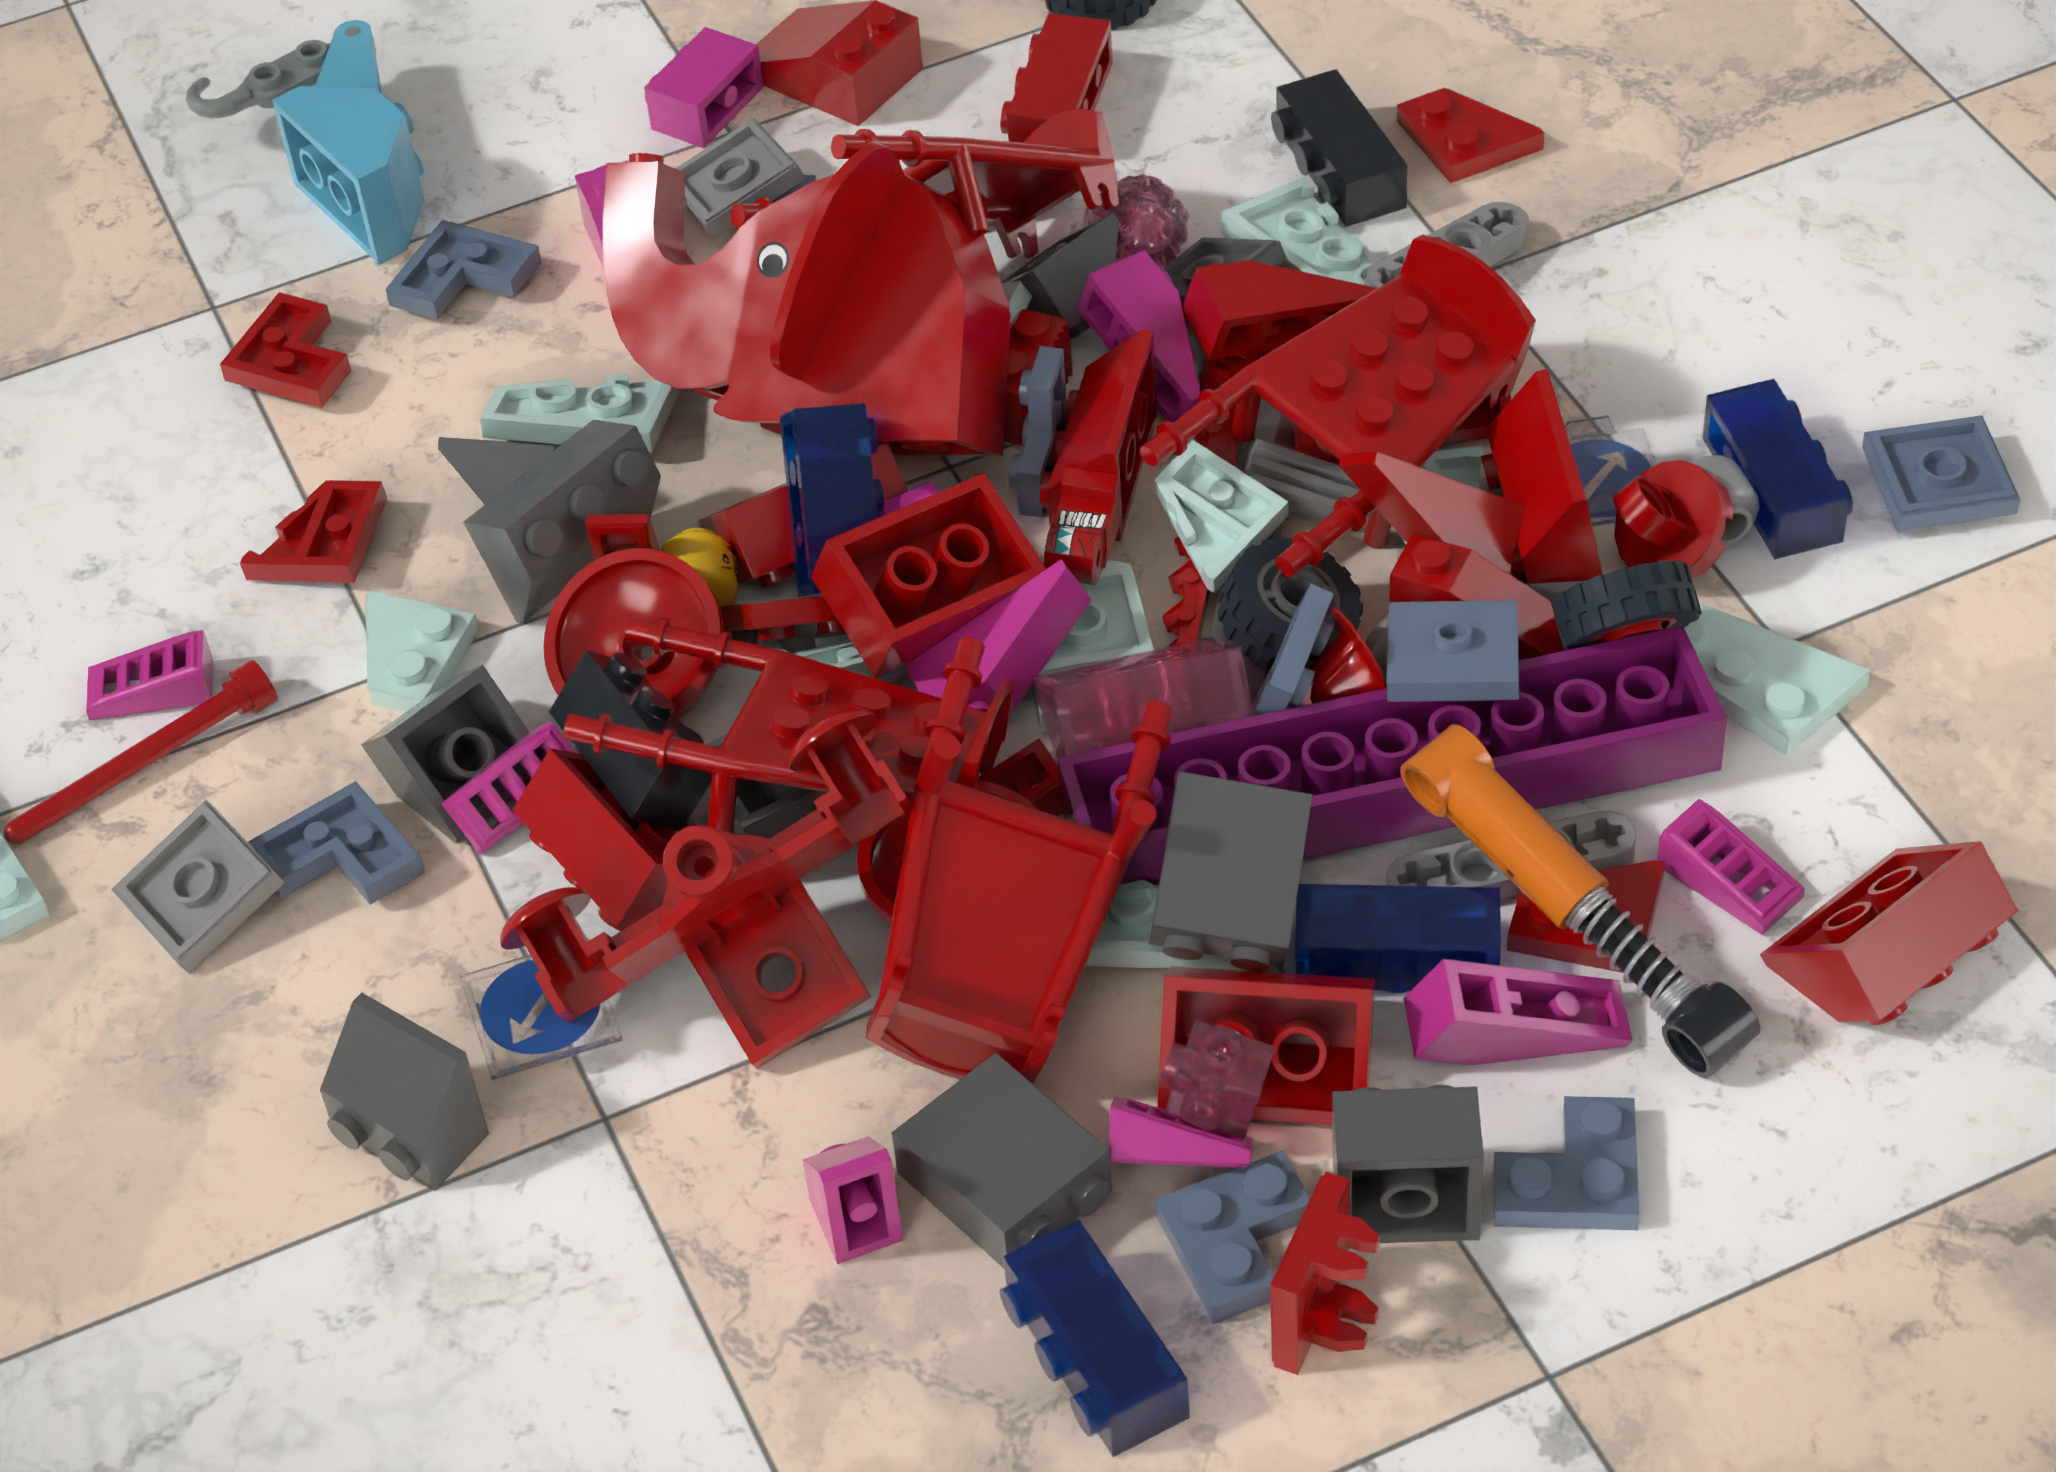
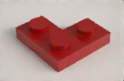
M278 292L220 363L224 381L323 408L351 372L347 354L313 345L332 322L327 304Z

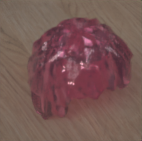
M1141 173L1137 176H1126L1117 181L1119 204L1111 210H1106L1103 202L1094 210L1086 208L1083 218L1084 227L1111 213H1114L1117 217L1119 230L1115 262L1145 250L1157 266L1163 268L1178 257L1181 246L1188 240L1187 222L1190 215L1183 205L1182 199L1171 187L1163 183L1160 178L1154 176H1147Z

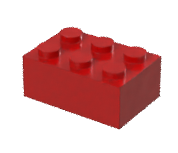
M982 473L826 540L811 578L873 677L877 678L906 665L1045 571L1046 567L985 473Z

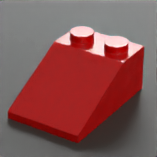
M877 0L798 8L757 43L765 87L858 127L923 69L918 17Z

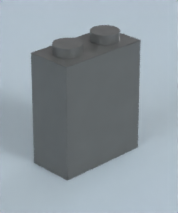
M1179 771L1174 791L1149 944L1162 946V951L1166 955L1178 959L1198 960L1203 958V954L1230 958L1231 965L1247 971H1268L1271 965L1283 967L1290 945L1313 794Z
M997 1053L993 1054L891 1132L897 1173L1008 1273L1028 1257L1035 1258L1043 1254L1052 1245L1058 1233L1078 1217L1091 1215L1098 1210L1112 1191L1109 1149Z

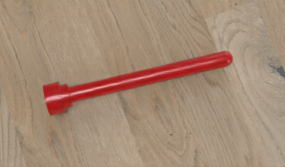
M253 659L248 660L229 672L230 679L222 684L223 691L9 821L4 828L6 840L15 845L26 842L233 713L238 712L240 715H244L250 710L254 714L259 713L278 701L277 693L271 681L257 662Z

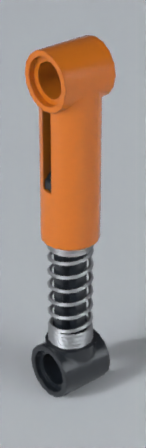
M1452 724L1403 763L1400 771L1404 784L1423 808L1437 817L1446 816L1559 929H1565L1570 926L1574 933L1583 932L1584 944H1595L1597 946V957H1608L1610 959V969L1621 970L1624 973V983H1635L1637 985V996H1648L1651 999L1650 1009H1653V1012H1657V1015H1661V1019H1665V1024L1662 1026V1035L1666 1045L1677 1060L1690 1072L1701 1078L1708 1079L1760 1034L1761 1026L1751 1006L1740 994L1722 982H1713L1711 985L1700 984V980L1692 977V973L1683 974L1681 972L1683 964L1675 966L1667 958L1670 951L1661 953L1654 946L1656 937L1648 940L1641 933L1643 924L1635 927L1628 920L1630 911L1621 913L1614 906L1616 898L1612 899V894H1608V891H1606L1609 881L1495 771L1491 756L1484 745L1470 731L1458 724Z

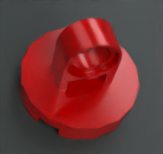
M1684 460L1660 462L1642 472L1613 496V503L1617 510L1614 538L1619 555L1628 567L1658 561L1679 560L1688 564L1693 580L1706 573L1722 555L1727 543L1720 539L1725 530L1726 518L1733 521V506L1727 487L1714 473Z

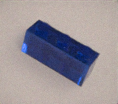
M1773 378L1707 395L1702 439L1712 456L1722 455L1733 459L1743 470L1757 492L1760 508L1753 524L1773 558L1779 559L1842 543L1847 515H1850L1853 510L1850 489L1843 479L1838 480L1827 463L1823 445L1818 439L1811 438L1802 424L1801 413L1796 402L1792 399L1787 400L1776 380Z
M866 403L795 408L779 415L798 598L822 595L811 575L826 540L877 519V515H882L883 488L879 479H873L871 454H875L878 447L877 427L872 417L867 418Z
M1299 884L1295 974L1376 979L1375 990L1405 993L1411 991L1443 959L1500 966V887Z
M1079 1219L1003 1256L1006 1286L999 1290L1003 1306L1012 1323L1017 1328L1027 1325L1037 1340L1034 1343L1035 1352L1048 1378L1052 1382L1062 1379L1073 1395L1070 1397L1072 1411L1081 1429L1088 1437L1098 1434L1112 1457H1115L1190 1418L1188 1378Z

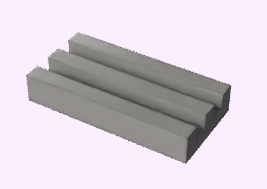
M1256 439L1250 451L1246 474L1287 500L1289 510L1323 520L1334 511V503L1341 497L1351 498L1360 491L1339 465L1260 439Z

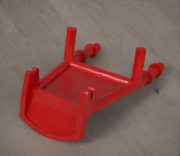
M1085 109L1064 111L1045 121L1032 132L1024 143L964 137L923 136L918 130H907L902 136L875 135L870 129H859L854 135L837 134L831 141V152L836 159H849L864 145L872 141L880 142L890 147L896 157L908 166L903 170L904 174L944 194L955 191L960 214L969 233L977 237L989 232L987 221H993L1006 255L1010 259L1020 255L1022 250L1023 255L1028 259L1038 254L1035 218L1075 193L1081 192L1086 207L1089 210L1099 207L1102 202L1106 210H1111L1119 204L1115 160L1103 113ZM980 193H982L988 199L989 208L987 219ZM758 198L754 204H735L731 209L732 224L740 228L758 211L773 204L772 200L769 198ZM1018 238L1021 240L1022 250H1021V247H1020Z
M1422 234L1412 240L1398 277L1248 364L1217 389H1205L1199 394V402L1174 422L1164 421L1157 426V435L1140 447V455L1151 467H1156L1171 454L1180 456L1187 450V442L1211 423H1223L1227 420L1230 414L1229 409L1235 405L1231 434L1237 441L1248 442L1255 436L1262 398L1339 460L1341 454L1378 451L1421 467L1481 403L1492 409L1498 401L1499 392L1505 397L1512 392L1528 352L1536 319L1516 292L1484 261L1464 248L1444 239ZM1358 491L1351 498L1341 497L1334 503V511L1309 532L1299 531L1292 537V545L1276 557V566L1279 571H1282L1284 576L1291 578L1308 564L1312 566L1318 565L1324 559V551L1348 531H1360L1365 524V543L1372 548H1382L1388 542L1391 524L1361 491Z
M631 616L626 626L625 641L653 647L654 654L662 656L665 650L714 661L715 668L724 669L726 664L762 672L720 748L676 738L675 731L671 729H666L663 734L615 724L612 723V717L606 714H602L598 720L570 713L564 726V739L593 745L594 753L603 754L605 749L657 760V767L666 769L670 763L712 773L707 827L733 834L738 778L827 793L830 791L816 767L801 772L791 771L788 763L789 754L796 741L812 725L831 714L846 709H867L877 716L875 726L863 740L877 762L883 758L912 804L916 779L929 741V737L925 733L926 724L929 720L936 718L942 698L786 651L733 640L731 632L723 631L721 636L672 626L670 618L662 617L660 622H654ZM1007 675L1003 676L987 712L967 706L961 728L965 731V738L963 743L960 744V753L947 780L977 789L979 773L984 774L993 768L1002 742H1005L1007 737L1016 678Z
M963 637L959 640L953 662H949L944 666L943 677L947 680L936 718L929 720L925 728L929 741L913 793L880 993L866 1025L865 1038L907 1061L957 1079H962L993 1054L997 1053L1033 1084L1056 1043L1057 1031L1128 864L1156 818V809L1153 805L1155 795L1151 791V786L1161 751L1167 750L1171 743V738L1166 732L1172 708L1161 701H1149L1146 705L1141 726L1135 727L1132 731L1131 740L1136 745L1125 783L1118 785L1115 791V797L1119 801L1111 834L947 780L960 753V744L963 743L965 738V731L961 728L972 688L979 687L983 678L982 673L978 669L985 645L975 638Z

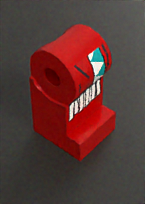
M1065 468L1061 481V500L1054 523L1048 531L1045 544L1044 566L1046 569L1062 559L1080 583L1088 585L1097 584L1102 569L1106 567L1122 520L1119 474Z

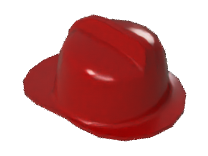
M1335 607L1329 609L1330 620L1335 621L1333 627L1335 637L1310 667V670L1315 672L1310 695L1311 703L1314 704L1387 688V682L1382 670L1361 635L1340 610Z

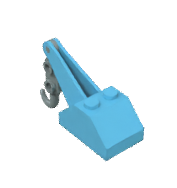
M362 20L344 22L335 29L331 43L325 44L320 40H308L299 44L294 51L272 62L254 66L239 87L219 98L210 100L200 97L202 91L210 85V80L207 77L200 78L188 88L186 102L189 109L199 116L210 119L235 115L256 105L263 108H274L294 185L379 265L408 249L424 202L419 176L423 175L424 171L418 155L412 148L409 134L414 131V127L408 112L400 103L393 104L382 94L376 47L371 26L367 22Z

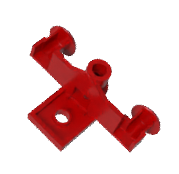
M846 709L823 718L800 736L789 754L788 763L791 771L801 772L816 767L830 791L813 801L817 810L772 838L768 839L754 835H734L700 825L690 826L677 832L667 843L663 854V869L667 877V890L663 905L616 935L610 937L605 932H602L593 939L588 940L575 917L587 907L591 897L580 888L565 887L543 893L517 909L507 920L501 931V947L505 950L526 947L539 969V972L534 975L556 1014L569 1023L685 952L749 1061L758 1069L872 998L801 879L911 811L912 804L883 758L877 762L863 740L875 726L877 716L867 709ZM775 957L790 958L796 967L794 982L789 988L781 992L767 991L761 983V972L764 965Z

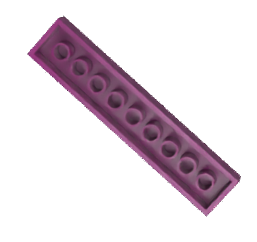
M1684 626L1616 641L1518 660L1519 700L1387 701V688L1171 733L1168 734L1171 738L1170 746L1167 750L1161 751L1151 786V791L1155 795L1153 805L1156 809V818L1133 854L1120 885L1142 879L1153 885L1159 884L1179 771L1313 794L1303 854L1304 860L1456 827L1446 816L1437 817L1423 808L1405 786L1400 771L1403 763L1452 724H1458L1466 728L1477 737L1491 756L1495 771L1537 810L1719 771L1722 768L1727 716ZM1129 742L1057 757L1061 809L1064 819L1111 834L1119 801L1115 797V791L1118 785L1125 783L1135 743Z

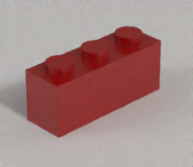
M1048 13L1040 34H1033L1031 37L1028 53L1029 61L1026 67H1019L1017 71L1014 97L1012 101H1005L1002 107L1000 129L1002 134H1008V142L1024 143L1040 125L1049 118L1064 111L1075 109L1095 110L1113 64L1111 20Z

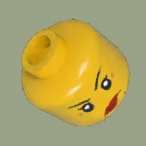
M704 528L683 530L666 541L660 551L680 558L700 573L712 588L720 607L734 603L738 590L737 557L731 543L713 531Z

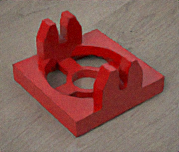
M1325 1172L1324 1176H1320L1270 1283L1272 1361L1275 1368L1298 1375L1312 1343L1336 1352L1365 1349L1367 1332L1355 1324L1340 1320V1318L1364 1324H1376L1378 1319L1379 1307L1361 1290L1340 1284V1281L1366 1278L1368 1261L1358 1254L1350 1252L1349 1248L1358 1252L1377 1253L1380 1247V1236L1361 1218L1350 1215V1179L1330 1172Z

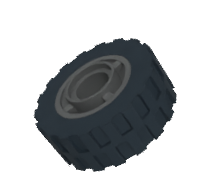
M1272 538L1262 540L1259 545L1255 546L1252 544L1245 550L1242 557L1238 558L1227 578L1217 603H1220L1217 611L1218 621H1222L1223 633L1227 640H1231L1236 646L1235 650L1243 657L1247 656L1254 661V665L1262 669H1271L1291 619L1310 583L1334 593L1328 610L1332 607L1337 608L1352 623L1355 629H1358L1361 623L1359 619L1363 614V603L1360 602L1359 598L1361 595L1358 584H1354L1352 581L1351 573L1346 567L1340 566L1335 561L1336 558L1328 552L1324 553V559L1318 565L1312 566L1308 564L1293 577L1289 578L1284 576L1281 570L1279 571L1275 559L1292 545L1291 538H1282L1275 541ZM1327 610L1325 617L1330 619L1329 611ZM1334 628L1331 632V635L1327 641L1325 648L1335 637ZM1310 653L1305 668L1310 669L1318 656Z

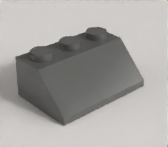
M593 419L463 521L516 622L524 623L556 597L573 576L593 562L586 529L587 515L649 514L651 519L661 475L635 425Z

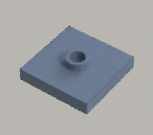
M1982 415L1864 432L1862 448L1897 531L2015 515L2018 513L2020 497Z
M1518 600L1389 602L1387 701L1519 700Z

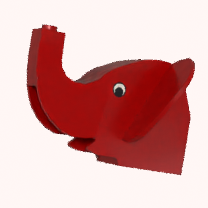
M872 141L851 156L835 174L811 182L758 211L737 230L722 249L703 263L694 264L687 253L684 239L685 173L665 165L663 156L651 153L629 154V162L606 163L603 264L611 315L619 337L633 359L655 380L680 390H693L695 393L716 400L713 411L715 414L727 419L746 423H760V426L766 430L790 436V440L840 455H852L888 442L893 455L1003 456L1010 307L987 240L984 235L977 237L969 233L961 217L955 191L944 194L904 174L899 159L890 147L880 142ZM980 193L987 219L989 208L988 199L982 193Z

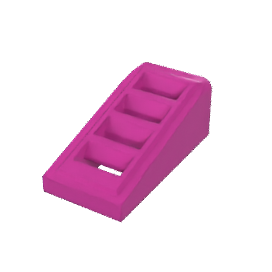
M204 630L181 634L88 667L86 713L89 720L200 705L213 697V657ZM139 680V683L130 686V681ZM117 683L116 691L105 694V684Z
M551 722L533 729L441 803L479 854L484 853L523 823L510 810L491 785V782L497 779L513 801L517 803L527 786L512 766L519 763L529 778L532 779L541 764L540 759L533 750H535L541 760L544 759L550 748L574 752L556 726ZM475 794L480 797L497 819L498 823L490 828L469 800Z
M1701 799L1694 802L1665 828L1660 835L1657 860L1665 862V872L1761 935L1766 933L1804 897L1805 888L1724 815ZM1716 856L1723 859L1716 866L1710 862ZM1740 871L1746 874L1736 885L1731 881ZM1762 886L1771 890L1757 904L1750 898Z
M1114 1097L1110 1105L1109 1151L1110 1160H1113V1163L1247 1167V1164H1251L1253 1138L1245 1134L1126 1097Z

